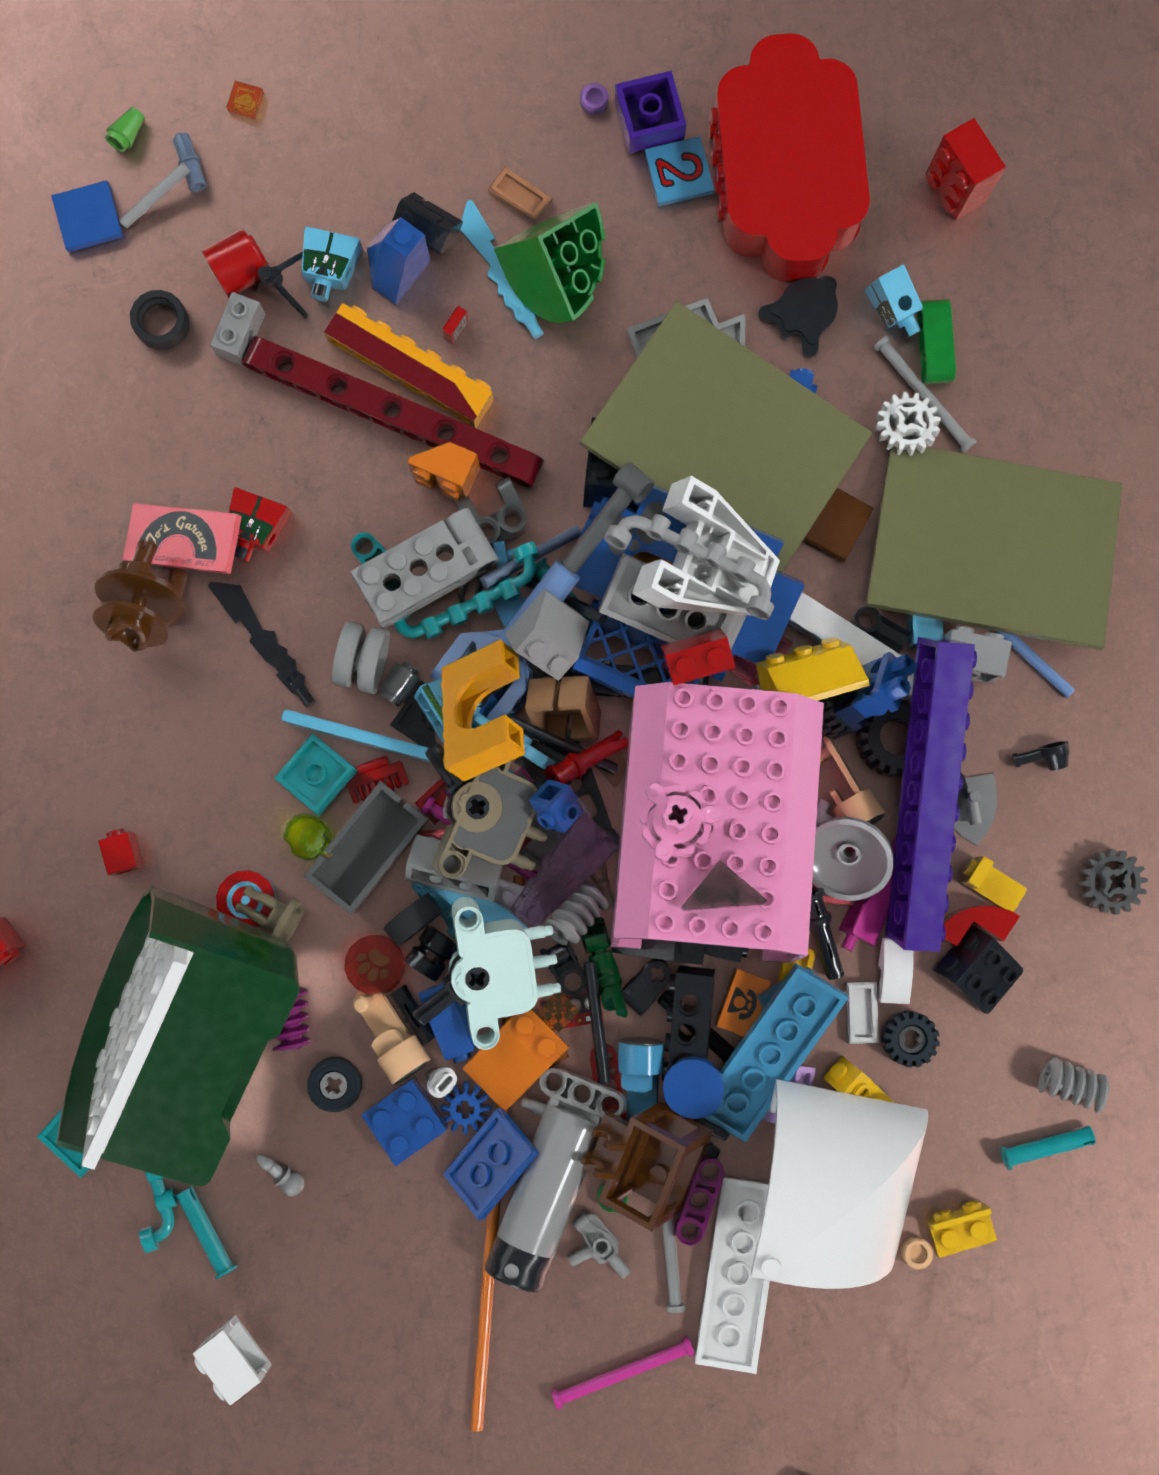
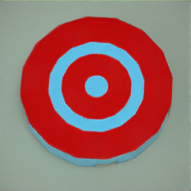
M251 870L237 871L227 876L219 885L216 894V909L223 914L258 928L261 926L260 924L252 921L241 912L236 913L235 907L238 903H243L269 917L273 909L244 895L243 892L248 885H251L253 890L266 893L277 899L276 890L272 882L261 873Z

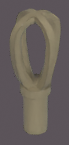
M593 845L583 857V862L589 876L596 883L595 887L607 899L609 903L607 909L614 907V898L609 886V879L607 880V866L602 851ZM591 851H595L599 856L602 869L601 880L595 875L588 861L587 855Z

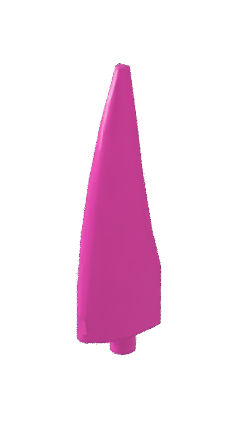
M896 835L890 844L893 850V855L895 850ZM892 875L885 887L878 893L866 899L853 901V906L849 907L839 928L841 932L846 934L841 945L842 948L852 952L857 940L875 947L888 914Z

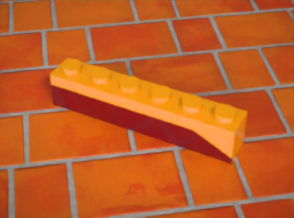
M344 303L341 304L324 331L329 343L469 426L478 427L494 401L493 392L490 391L491 387L480 379L474 381L465 376L466 372L455 364L448 366L441 362V357L429 349L423 351L416 347V342L410 337L403 334L399 337L392 333L390 326L381 320L374 322L367 318V314L359 307L352 305L350 308Z

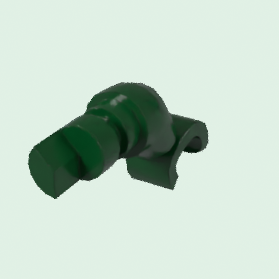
M594 918L595 923L593 926H586L587 933L581 935L586 954L592 953V955L588 956L589 961H596L599 992L603 1008L607 1011L616 1010L617 1016L626 1018L628 1011L621 992L622 979L612 951L606 950V948L611 946L604 918Z

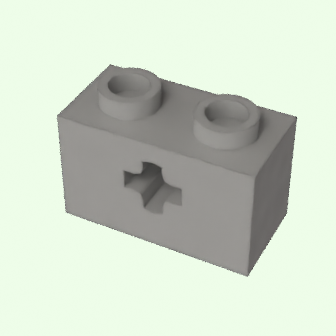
M234 292L231 293L210 344L217 357L243 366L241 361L252 337L257 336L266 315L260 302Z

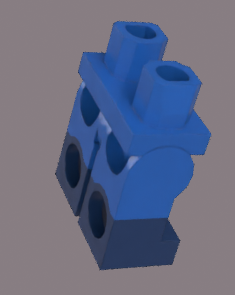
M888 652L883 654L882 658L862 665L869 679L870 686L840 694L834 714L853 732L863 728L865 719L868 717L884 715L887 710L890 712L899 710L901 699L908 696L911 690L907 678L914 674L917 668L916 662L907 654L897 658L894 654Z

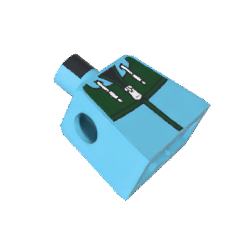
M305 226L302 275L306 282L313 284L311 292L313 299L326 302L328 301L331 288L342 291L347 288L363 251L359 238Z
M904 264L879 277L864 289L887 329L898 324L905 339L921 331L914 314L923 309L922 303Z

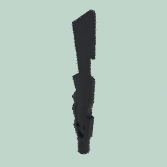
M210 582L208 584L210 590L235 624L241 620L251 634L249 642L267 663L275 667L278 671L276 676L293 694L299 697L306 708L313 705L316 700L305 685V676L297 671L296 660L288 655L287 648L278 645L275 631L262 629L241 585Z

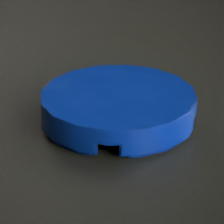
M696 1056L685 1057L678 1060L667 1071L663 1083V1092L666 1102L674 1112L682 1117L699 1119L705 1118L717 1110L723 1100L725 1084L723 1075L719 1069L717 1070L712 1065L713 1063L705 1058Z

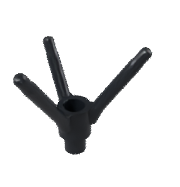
M303 251L279 265L260 267L258 269L260 280L256 284L254 291L259 292L265 284L270 288L276 289L297 312L306 318L308 313L283 287V276L281 274L282 270L302 259Z

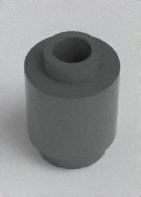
M405 661L402 665L395 663L380 686L382 688L378 694L398 707L401 702L407 700L420 681V678L416 676L419 671Z

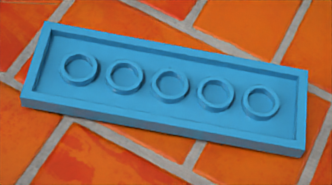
M795 963L721 1068L720 1072L723 1075L725 1084L723 1100L717 1110L704 1119L746 1142L770 1109L776 1079L788 1082L791 1080L849 999L847 993Z

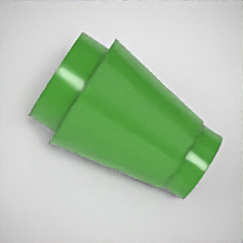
M130 107L128 111L106 129V141L120 152L131 149L145 119L144 115L138 109Z

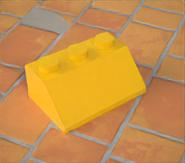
M839 638L824 639L821 641V645L814 647L810 645L799 646L793 649L794 652L785 655L783 653L770 654L765 657L766 660L756 663L760 688L764 691L797 693L819 701L870 686L869 679L852 646L839 640Z

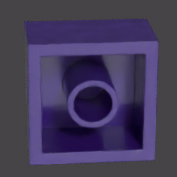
M672 70L615 84L614 101L629 154L684 140L686 121Z

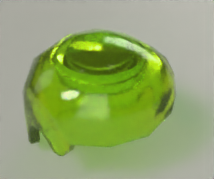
M302 813L294 815L286 823L283 839L289 844L293 855L303 860L311 861L318 859L320 855L326 853L325 849L331 843L332 832L324 819L312 814Z

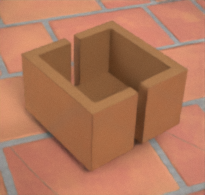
M573 675L571 677H562L561 681L551 677L529 679L525 710L533 725L566 740L569 715L573 714L571 741L598 740L601 709L588 676Z

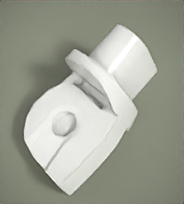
M441 1067L437 1070L430 1069L424 1075L428 1078L427 1090L429 1094L436 1098L446 1096L457 1082L455 1072L449 1067Z

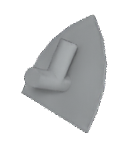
M994 773L965 778L968 786L967 799L962 808L959 809V819L955 822L954 829L963 838L976 846L987 834L995 817L997 788Z

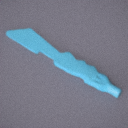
M468 200L461 219L463 224L460 231L489 263L490 268L487 277L498 284V295L503 296L505 306L514 311L516 321L524 324L534 339L541 337L543 331L537 323L536 314L521 302L506 279L494 247L490 242L495 240L494 235L474 202Z

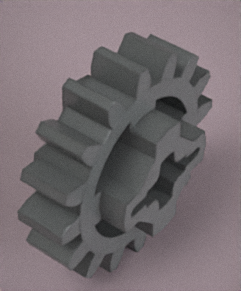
M1114 849L1106 850V856L1103 852H1096V861L1093 859L1085 861L1089 869L1080 870V873L1086 876V879L1080 881L1079 885L1086 886L1087 888L1081 895L1082 897L1092 898L1089 903L1091 907H1096L1100 904L1099 911L1101 913H1107L1110 909L1112 914H1120V907L1124 912L1132 911L1130 903L1139 905L1141 901L1137 895L1146 894L1147 892L1141 888V883L1148 882V878L1140 877L1139 874L1145 868L1144 866L1135 867L1134 864L1137 861L1135 856L1126 859L1127 851H1119L1116 855ZM1111 861L1119 863L1113 869L1104 864ZM1111 876L1116 877L1114 879V883L1117 885L1116 887H1110V885L1112 884V880L1110 879ZM1114 894L1117 897L1122 898L1120 901L1110 902L1107 900L1108 898H1111Z

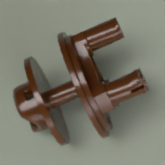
M145 539L138 541L132 561H121L119 569L104 572L97 578L95 583V593L102 603L98 604L94 610V623L105 633L107 641L121 642L133 652L165 643L169 635L167 624L181 619L185 611V602L182 594L188 574L183 570L173 569L168 582L153 575L151 563L157 550V545L153 541L148 540L146 547H144Z

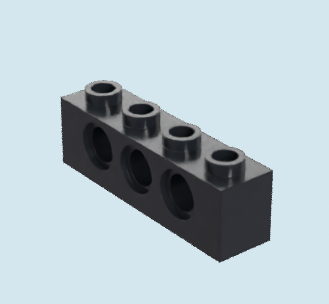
M679 965L676 974H671L669 992L674 993L673 1004H668L667 1022H672L671 1033H666L664 1051L669 1052L668 1063L664 1062L662 1081H664L665 1075L671 1066L679 1060L678 1056L681 1054L708 1060L715 969ZM688 994L693 995L698 1000V1004L689 1006L685 1004L682 997ZM684 1024L691 1025L696 1033L685 1035L681 1031L680 1026Z

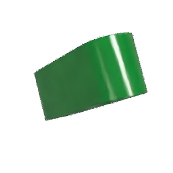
M950 300L921 301L923 309L917 312V323L921 329L918 332L922 382L924 384L953 383L956 376V361Z

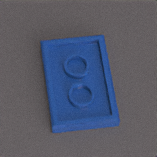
M496 1108L443 1173V1176L477 1220H484L539 1152L503 1108Z

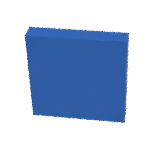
M107 180L51 195L65 249L68 253L124 238L111 187Z

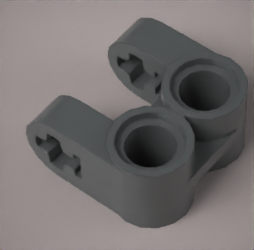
M509 477L495 483L504 506L500 511L489 516L479 517L469 496L455 501L458 510L470 509L481 529L488 527L494 530V535L487 539L492 548L494 542L521 537L526 532L528 526L526 511ZM511 515H516L521 519V522L515 527H509L505 524V520Z

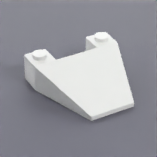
M693 476L672 483L662 511L686 524L687 529L696 532L699 535L698 544L708 548L711 542L719 543L727 549L725 557L735 562L740 556L754 561L756 566L753 571L766 578L771 588L780 560L715 489ZM677 551L673 565L662 559L642 565L632 594L658 608L752 616L747 612L746 607L751 596H759V591L748 582L743 583L735 580L730 573L720 568L715 569L703 563L702 559L692 554L686 555Z

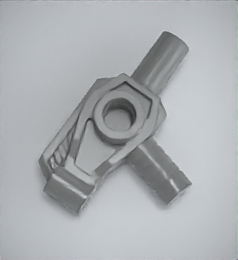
M582 1212L572 1221L574 1227L583 1235L587 1246L567 1255L572 1267L593 1257L599 1264H606L608 1262L622 1279L631 1272V1269L617 1254L619 1241L595 1213L585 1214Z

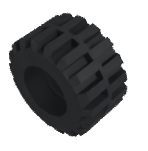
M901 700L899 710L894 712L887 710L884 715L866 718L863 728L856 732V736H858L856 747L861 750L859 756L862 760L865 759L868 762L866 766L870 769L878 770V774H888L891 777L903 775L905 754L896 756L889 753L881 743L880 733L883 725L890 721L899 722L908 729L911 705L909 700Z

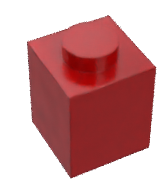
M124 828L107 832V838L98 840L107 875L117 876L144 867L135 833L125 832Z

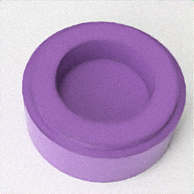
M591 83L582 89L580 104L586 113L598 115L607 109L609 94L603 85Z

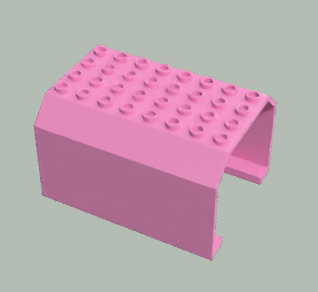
M673 682L635 686L630 715L610 947L641 949L642 939L762 949L761 961L793 963L808 956L824 703L797 693L682 683L674 686ZM655 782L663 788L681 784L686 788L684 796L688 798L691 791L697 790L706 800L708 806L718 807L720 821L711 824V831L703 847L696 845L697 840L703 833L702 824L699 832L692 840L684 844L674 845V847L679 849L694 845L695 850L690 857H671L668 862L655 857V850L642 837L643 829L648 827L651 835L656 840L661 841L652 825V814L655 808L648 814L647 825H642L640 822V814L645 803L648 801L645 790ZM673 812L670 820H676L678 824H682L683 819L677 812Z

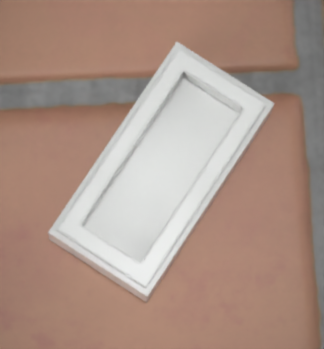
M845 982V993L849 997L846 1001L847 1043H879L877 982Z

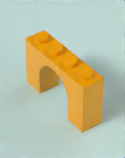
M501 639L442 667L443 762L445 769L462 781H467L525 755L523 728L505 714L481 726L472 728L474 712L482 699L492 691L520 678L518 653Z

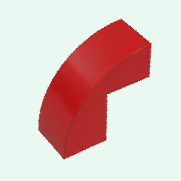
M969 906L958 909L944 917L943 925L946 930L944 941L951 946H958L971 924L992 936L995 940L1005 941L1020 915L996 906Z

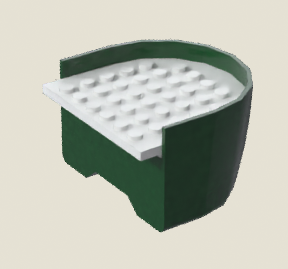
M153 885L147 889L133 910L115 947L85 1024L69 1075L56 1146L83 1153L81 1166L95 1170L99 1159H103L192 1186L200 1187L208 1184L230 1141V1121L267 1042L280 1035L299 994L297 958L291 945L284 939Z

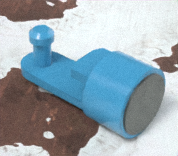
M639 1037L619 1040L618 1071L622 1073L621 1087L628 1091V1122L632 1116L658 1103L659 1074L663 1073L664 1042L660 1040Z

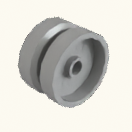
M347 621L341 631L335 652L332 684L350 688L357 678V686L360 691L376 694L386 666L390 643L389 630L373 627L366 636V631L362 624Z

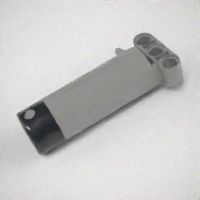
M560 1067L547 1069L540 1076V1088L546 1095L550 1096L547 1105L526 1097L521 1101L520 1105L542 1116L532 1141L539 1154L517 1180L485 1264V1271L494 1279L513 1288L533 1293L542 1290L586 1171L583 1169L584 1165L581 1164V1159L583 1155L591 1152L594 1148L597 1137H593L591 1134L593 1128L600 1125L603 1115L608 1112L604 1106L606 1098L612 1096L618 1100L619 1109L613 1114L619 1117L624 1114L627 1108V1100L621 1092ZM552 1073H557L562 1078V1086L559 1090H554L549 1085L548 1080ZM581 1084L586 1085L590 1089L591 1095L587 1102L581 1101L577 1097L576 1091Z

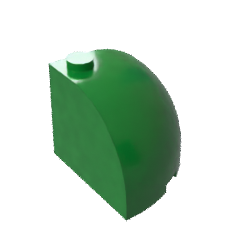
M597 202L574 208L547 219L494 248L502 270L514 293L529 310L547 321L555 323L574 321L591 304L594 299L592 294L596 284L602 280L605 259L602 258L601 241L605 240V232Z

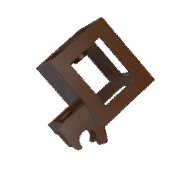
M661 1102L632 1116L629 1122L609 1111L603 1115L600 1125L593 1128L591 1135L597 1137L593 1150L583 1155L581 1164L584 1165L583 1169L591 1173L595 1178L606 1182L598 1200L599 1202L653 1232L681 1212L713 1130L693 1119L680 1116L669 1106ZM632 1192H636L655 1203L656 1207L653 1214L648 1217L620 1200Z

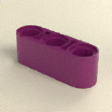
M709 1154L703 1155L682 1210L675 1220L677 1237L681 1243L688 1246L696 1245L702 1240L725 1172L722 1163L718 1158ZM714 1163L717 1165V1173L713 1177L702 1175L701 1171L705 1164ZM698 1192L705 1193L707 1195L706 1203L703 1206L693 1205L691 1199L694 1194ZM686 1222L695 1223L697 1225L696 1232L690 1236L684 1235L681 1232L683 1224Z

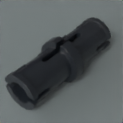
M406 984L392 992L390 997H392L403 1014V1022L410 1025L421 1045L423 1046L433 1040L435 1035L430 1023L428 1022L426 1025L419 1023L413 1014L414 1010L419 1006L407 989Z

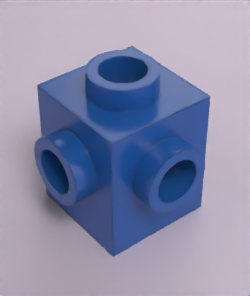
M548 779L529 799L537 814L538 823L547 830L553 829L565 833L583 813L577 801L578 796L571 789L570 785Z

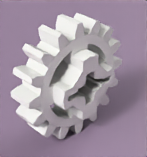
M903 392L901 399L894 394L891 397L890 403L886 401L883 403L882 411H879L876 420L879 422H877L875 431H883L880 434L879 441L887 440L889 442L886 449L890 450L895 446L897 448V455H900L903 450H907L908 455L912 456L915 449L923 453L926 445L930 447L933 445L934 437H937L940 432V428L937 426L941 421V417L934 416L937 411L936 406L931 408L927 406L930 399L926 398L920 401L919 393H915L913 398H909L908 393Z

